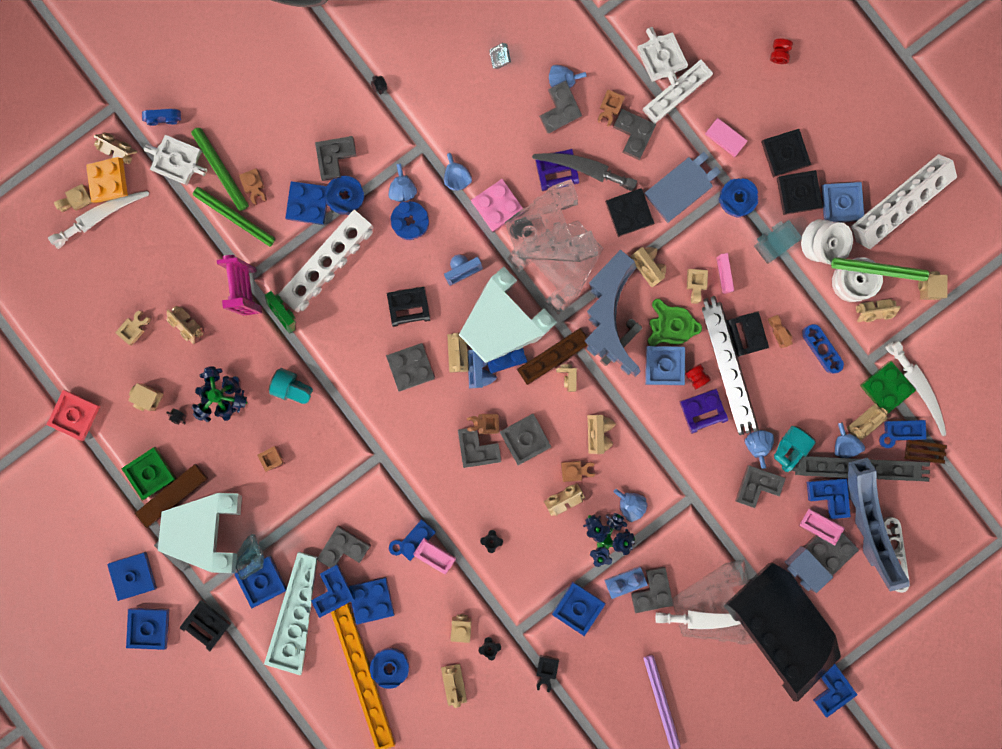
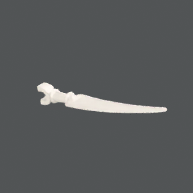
M149 192L129 194L128 196L113 199L96 206L75 219L77 223H73L72 227L64 232L61 231L59 234L49 236L48 240L59 249L72 235L81 232V230L85 233L116 210L148 196Z
M899 341L894 344L893 342L889 343L885 347L886 350L894 355V358L898 359L904 367L903 370L907 371L904 376L927 405L941 435L946 436L940 407L924 374L917 364L913 366V363L908 361L904 355L903 346Z
M688 610V615L656 612L655 616L656 623L670 624V622L684 623V625L688 623V629H715L741 624L739 621H735L730 614L705 613Z

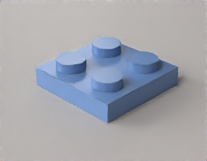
M862 182L824 184L821 186L824 220L857 222L864 216Z
M646 346L645 385H685V347Z

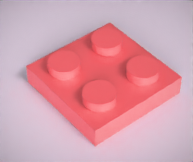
M63 390L46 425L75 439L84 441L100 406L74 393Z

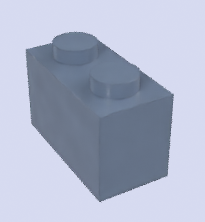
M802 546L785 561L789 566L787 570L794 577L798 576L802 580L800 584L807 591L812 590L817 593L833 578L821 563Z

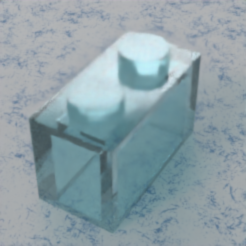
M789 220L785 223H782V221L778 222L772 227L773 232L769 235L765 232L757 238L758 243L754 247L767 264L802 239V236Z

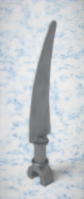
M557 153L533 154L532 156L535 160L556 163L580 171L600 182H603L605 178L606 181L610 180L620 184L619 186H623V188L632 191L637 184V180L611 173V170L607 171L609 166L588 158Z

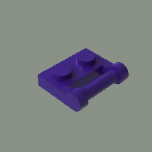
M572 149L555 152L557 154L574 155ZM535 160L542 191L573 183V185L579 184L577 170L556 163ZM565 171L571 172V176L548 181L545 178L546 175Z
M717 389L680 401L691 434L707 426L728 421ZM717 410L718 415L696 423L693 420V417Z

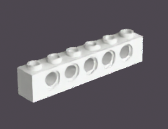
M938 154L854 223L851 228L856 242L871 249L955 180L957 174L953 160Z
M354 209L278 294L281 299L294 311H304L309 305L308 301L322 291V285L333 279L335 276L334 272L338 267L341 269L347 263V257L351 253L355 254L360 248L359 244L363 239L367 240L372 235V229L374 228L372 224ZM351 230H357L358 233L355 238L348 237ZM344 244V251L337 253V245ZM326 258L332 259V264L329 267L323 266ZM318 272V280L314 282L311 281L310 277L312 273ZM305 286L306 293L303 296H299L298 289Z

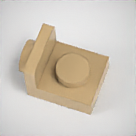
M562 364L561 368L556 369V373H568V376H564V388H567V392H576L577 368H572V365Z
M457 614L456 617H452L451 642L470 643L472 618H468V615Z

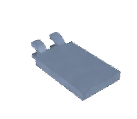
M705 152L700 154L694 161L688 157L644 193L667 223L713 187L710 181L721 173L717 167L713 168L708 174L702 169L700 165L709 158Z

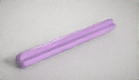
M653 655L645 656V666L670 749H679L680 742Z

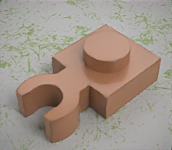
M607 90L600 109L604 110V112L599 115L598 123L601 122L603 117H606L608 119L607 126L609 127L613 120L612 114L618 115L625 96Z
M257 168L239 175L245 193H252L250 199L254 205H257V196H261L264 202L267 201L266 195L260 191L265 186Z
M776 315L769 318L768 322L774 330L772 332L780 348L792 345V335L788 329L782 326L779 316Z
M480 414L478 417L471 416L467 418L468 421L471 420L474 423L473 427L467 428L470 432L479 429V434L499 433L498 414Z
M580 461L562 462V481H582V475L594 477L595 473L587 472V468L594 466V463L589 462L581 466Z

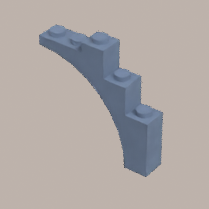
M619 250L589 282L592 289L591 293L598 300L587 311L590 317L588 320L597 328L585 342L588 345L586 349L592 355H599L602 358L606 354L613 363L616 361L622 365L620 368L627 375L631 373L636 377L641 371L621 345L617 331L616 314L621 291L637 267L633 259L622 250Z
M868 457L849 462L848 494L856 507L855 524L864 537L863 553L870 565L875 566L890 592L909 587L910 581L895 555L884 525L878 499L877 471Z

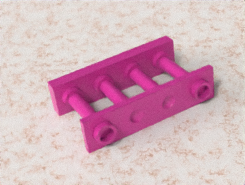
M225 255L223 259L217 260V264L227 270L230 292L228 300H222L223 309L242 316L261 314V305L256 304L252 298L249 273L257 272L256 268L235 257V255Z

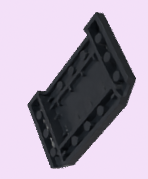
M768 563L724 604L732 618L742 624L783 680L784 684L782 686L793 701L798 702L841 658L835 633L792 574L774 563Z

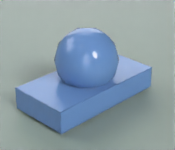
M458 254L451 259L450 266L452 270L445 273L444 276L449 286L481 271L483 267L478 257L468 261L464 255Z

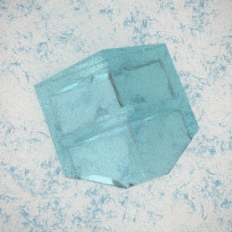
M255 534L248 536L237 552L236 570L240 580H244L263 568L264 555Z

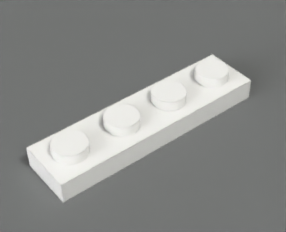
M702 60L698 61L678 78L679 84L675 86L670 85L643 108V112L656 124L713 75L712 71Z

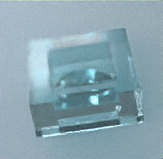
M501 43L489 50L493 69H499L511 62L508 44Z

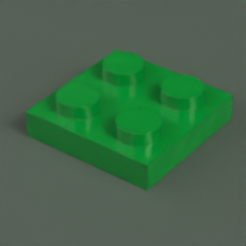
M272 291L265 294L267 306L289 334L295 331L296 321L294 319L296 318L290 309L285 310L281 297L278 294L274 295Z
M888 361L860 385L871 400L880 409L884 408L888 413L916 391L892 361Z
M156 447L151 448L121 468L142 501L177 479Z

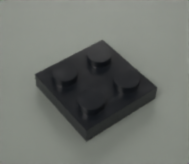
M800 129L761 141L773 177L811 165Z
M816 170L777 177L783 215L823 208Z
M642 188L605 201L618 237L655 224Z

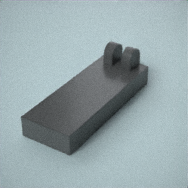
M633 319L626 322L629 331L620 339L623 348L643 328ZM605 355L600 362L607 366L611 360Z

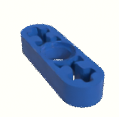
M814 324L806 326L802 331V336L826 372L830 374L841 372L844 367L843 360L821 328ZM810 330L816 331L814 334L815 338L813 336L809 337ZM816 339H822V341H818L815 344H813V342H815ZM820 344H825L828 348L827 353L824 355L818 351ZM831 354L833 355L832 357H829L830 360H829V359L824 360L825 357H828V356H830ZM831 361H832V362H835V361L837 362V364H836V368H837V369H835V368H830V366L832 365Z

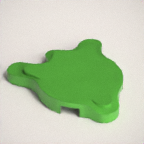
M655 299L652 302V307L658 314V318L649 321L652 329V335L647 340L649 346H656L663 342L675 345L682 344L702 331V325L685 308L667 306L660 299Z

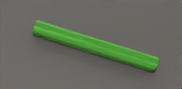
M195 128L191 131V134L237 209L239 211L245 210L248 207L247 201L203 130Z
M197 187L194 190L193 196L269 247L275 242L273 236L201 188Z
M837 257L833 258L831 263L833 269L926 281L929 278V271L923 269Z

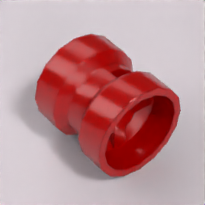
M783 38L775 39L773 43L774 52L771 53L770 61L776 64L789 63V51L792 50L793 42Z
M701 363L685 373L686 377L691 379L695 390L711 380L709 375L703 371L704 367Z

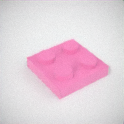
M503 179L471 200L492 232L524 211Z

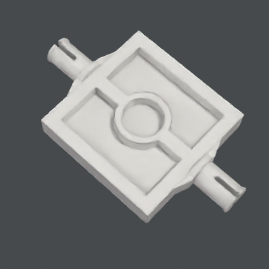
M653 27L648 28L646 33L650 40L637 46V51L651 81L668 77L671 86L679 84L675 73L686 69L688 63L673 32L664 36H657Z
M165 135L162 143L157 148L149 144L145 145L147 148L144 147L145 152L154 155V161L150 168L151 171L186 186L194 172L205 176L208 171L207 168L198 165V160L202 153L200 149Z

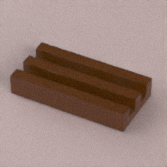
M906 440L904 459L945 464L944 456H946L945 449H947V445ZM911 444L940 449L939 452L911 448ZM910 452L938 455L939 458L910 456Z

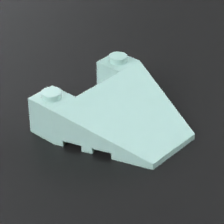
M505 267L493 275L485 285L459 333V336L485 363L514 350L521 349L528 344L537 342L557 323L545 309H542L531 320L506 294L516 283L517 279Z
M216 493L162 511L158 551L209 572L236 573L237 554L216 552L219 515H241L242 495Z

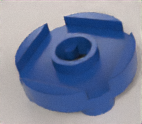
M341 176L337 179L334 178L326 188V203L334 212L350 215L354 209L357 211L362 206L364 191L361 184L353 177ZM347 191L350 198L342 199V196L339 194Z
M732 179L723 186L718 200L722 209L727 214L739 218L748 215L756 208L758 204V190L754 183L748 179ZM735 193H736L737 195H739L740 193L743 195V196H742L743 202H741V201H738V202H737V201L735 200V198H736V197L734 196Z
M401 202L392 212L391 226L400 238L414 240L426 233L429 226L428 214L423 206L416 202ZM412 216L415 223L407 226L405 219Z
M385 648L377 652L370 664L372 679L380 687L386 689L398 687L404 682L409 673V662L405 653L395 648ZM388 663L395 667L392 673H388V670L384 668Z

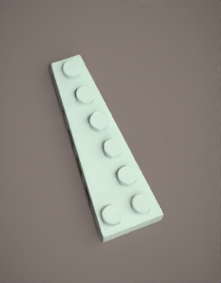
M300 551L297 553L264 665L301 675L303 672L317 556Z

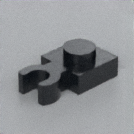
M540 655L536 676L541 678L537 681V690H540L541 684H547V692L551 691L550 679H556L559 664L558 658Z

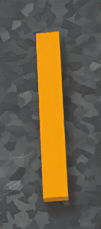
M347 603L332 611L331 615L375 749H388L394 747L396 743L376 682L370 674V664L350 604Z

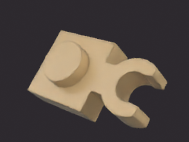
M140 310L135 313L133 321L128 318L115 332L131 346L145 332L141 327L149 324L151 321L149 317L141 321L140 317L144 312Z

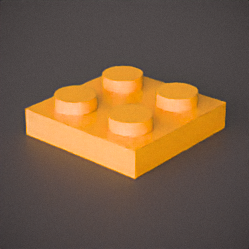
M115 157L86 165L91 202L100 203L128 196L123 158Z

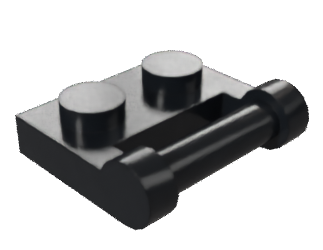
M425 287L387 293L392 327L422 320L425 322L431 321ZM422 307L423 313L397 317L396 311Z
M759 311L727 320L738 357L769 348ZM737 323L741 324L747 345L746 349H743Z
M201 600L182 623L180 629L183 632L187 631L199 640L210 652L232 623ZM192 621L213 636L212 640L191 625Z

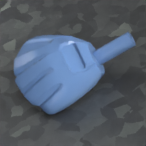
M553 65L549 73V83L553 87L566 81L569 88H571L576 83V79L587 77V74L583 72L574 75V72L568 69V67Z
M448 153L447 157L450 164L447 165L445 170L444 184L451 190L465 189L472 182V176L465 166L455 163L452 154Z
M400 163L396 164L399 176L395 177L391 182L388 195L391 200L406 202L414 198L417 194V189L412 180L407 175H403Z
M843 422L838 423L841 435L836 439L835 455L840 458H851L865 451L862 441L852 434H846Z
M765 430L752 432L745 439L748 450L755 458H759L761 469L766 468L764 457L772 450L774 443L773 433Z
M618 489L613 491L621 498L620 510L629 522L640 519L646 513V497L636 493L623 494Z

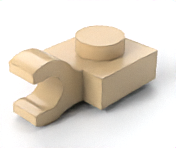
M81 184L65 192L67 198L55 201L54 205L57 210L60 209L61 212H64L71 207L77 211L93 202H91V197L86 187Z
M687 270V289H692L691 303L699 304L701 302V290L707 289L708 270Z

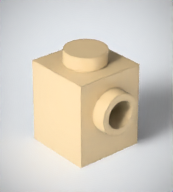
M939 271L929 272L928 280L918 282L920 300H941L947 298L948 275H940Z
M137 383L136 386L134 385L131 388L128 401L134 403L133 407L141 411L145 409L155 411L163 393L145 384Z

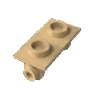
M104 132L103 134L94 135L97 138L94 143L97 150L109 156L114 151L112 158H123L124 164H130L132 161L130 155L138 152L131 148L130 144L114 139L115 137L112 134Z
M892 299L877 301L876 308L874 302L860 303L856 306V312L860 313L857 322H872L883 318L885 320L892 319L901 307L896 306V301Z
M176 305L171 311L168 309V323L172 327L176 326L186 341L190 340L194 344L195 337L199 338L204 334L203 329L194 320H191L189 323L186 322L190 315L182 307Z
M459 333L447 334L449 373L468 372L467 343L459 336Z
M875 403L852 422L847 429L852 435L862 441L888 419L886 416L888 412L884 408L880 409Z
M578 484L566 487L564 491L558 494L551 495L544 503L550 515L557 516L567 510L566 503L572 508L583 502L582 500L585 497Z
M460 664L441 667L448 706L453 705L454 708H458L461 706V703H467Z

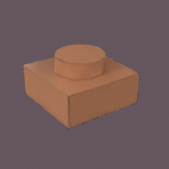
M276 446L257 455L265 472L284 463Z

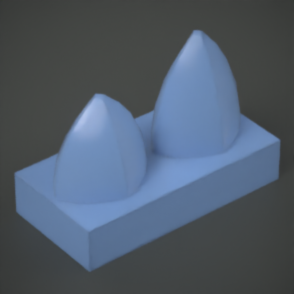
M473 349L468 350L469 389L482 388L493 383L497 377L493 373L490 374L489 371L482 370V367L488 364Z
M640 566L604 580L611 599L648 586Z

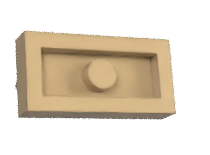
M641 247L630 258L635 261L637 269L649 285L654 287L665 278L666 265L654 263L657 248Z
M587 415L588 453L604 454L613 445V442L604 436V433L611 430L616 423L603 415Z

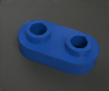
M176 109L142 111V121L150 126H156L158 123L164 122L169 125H175L178 121H181V111Z

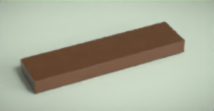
M579 328L519 367L517 371L526 385L588 346L585 342L587 339L586 335Z
M194 464L135 512V515L146 528L150 527L161 518L162 511L176 506L208 478L198 465Z

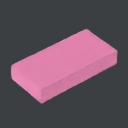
M719 118L715 120L705 133L707 137L733 157L738 154L747 142L746 139Z
M728 253L719 255L716 259L722 293L728 294L734 291Z
M808 509L799 525L833 545H836L845 529L811 509Z
M423 538L413 553L415 557L445 575L456 560L455 556Z

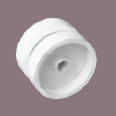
M817 219L806 227L802 235V251L811 261L831 265L833 258L846 259L849 256L853 245V235L849 226L844 223Z
M865 257L853 259L875 263L873 260ZM836 269L832 277V287L835 294L847 302H859L875 296L883 283V275Z

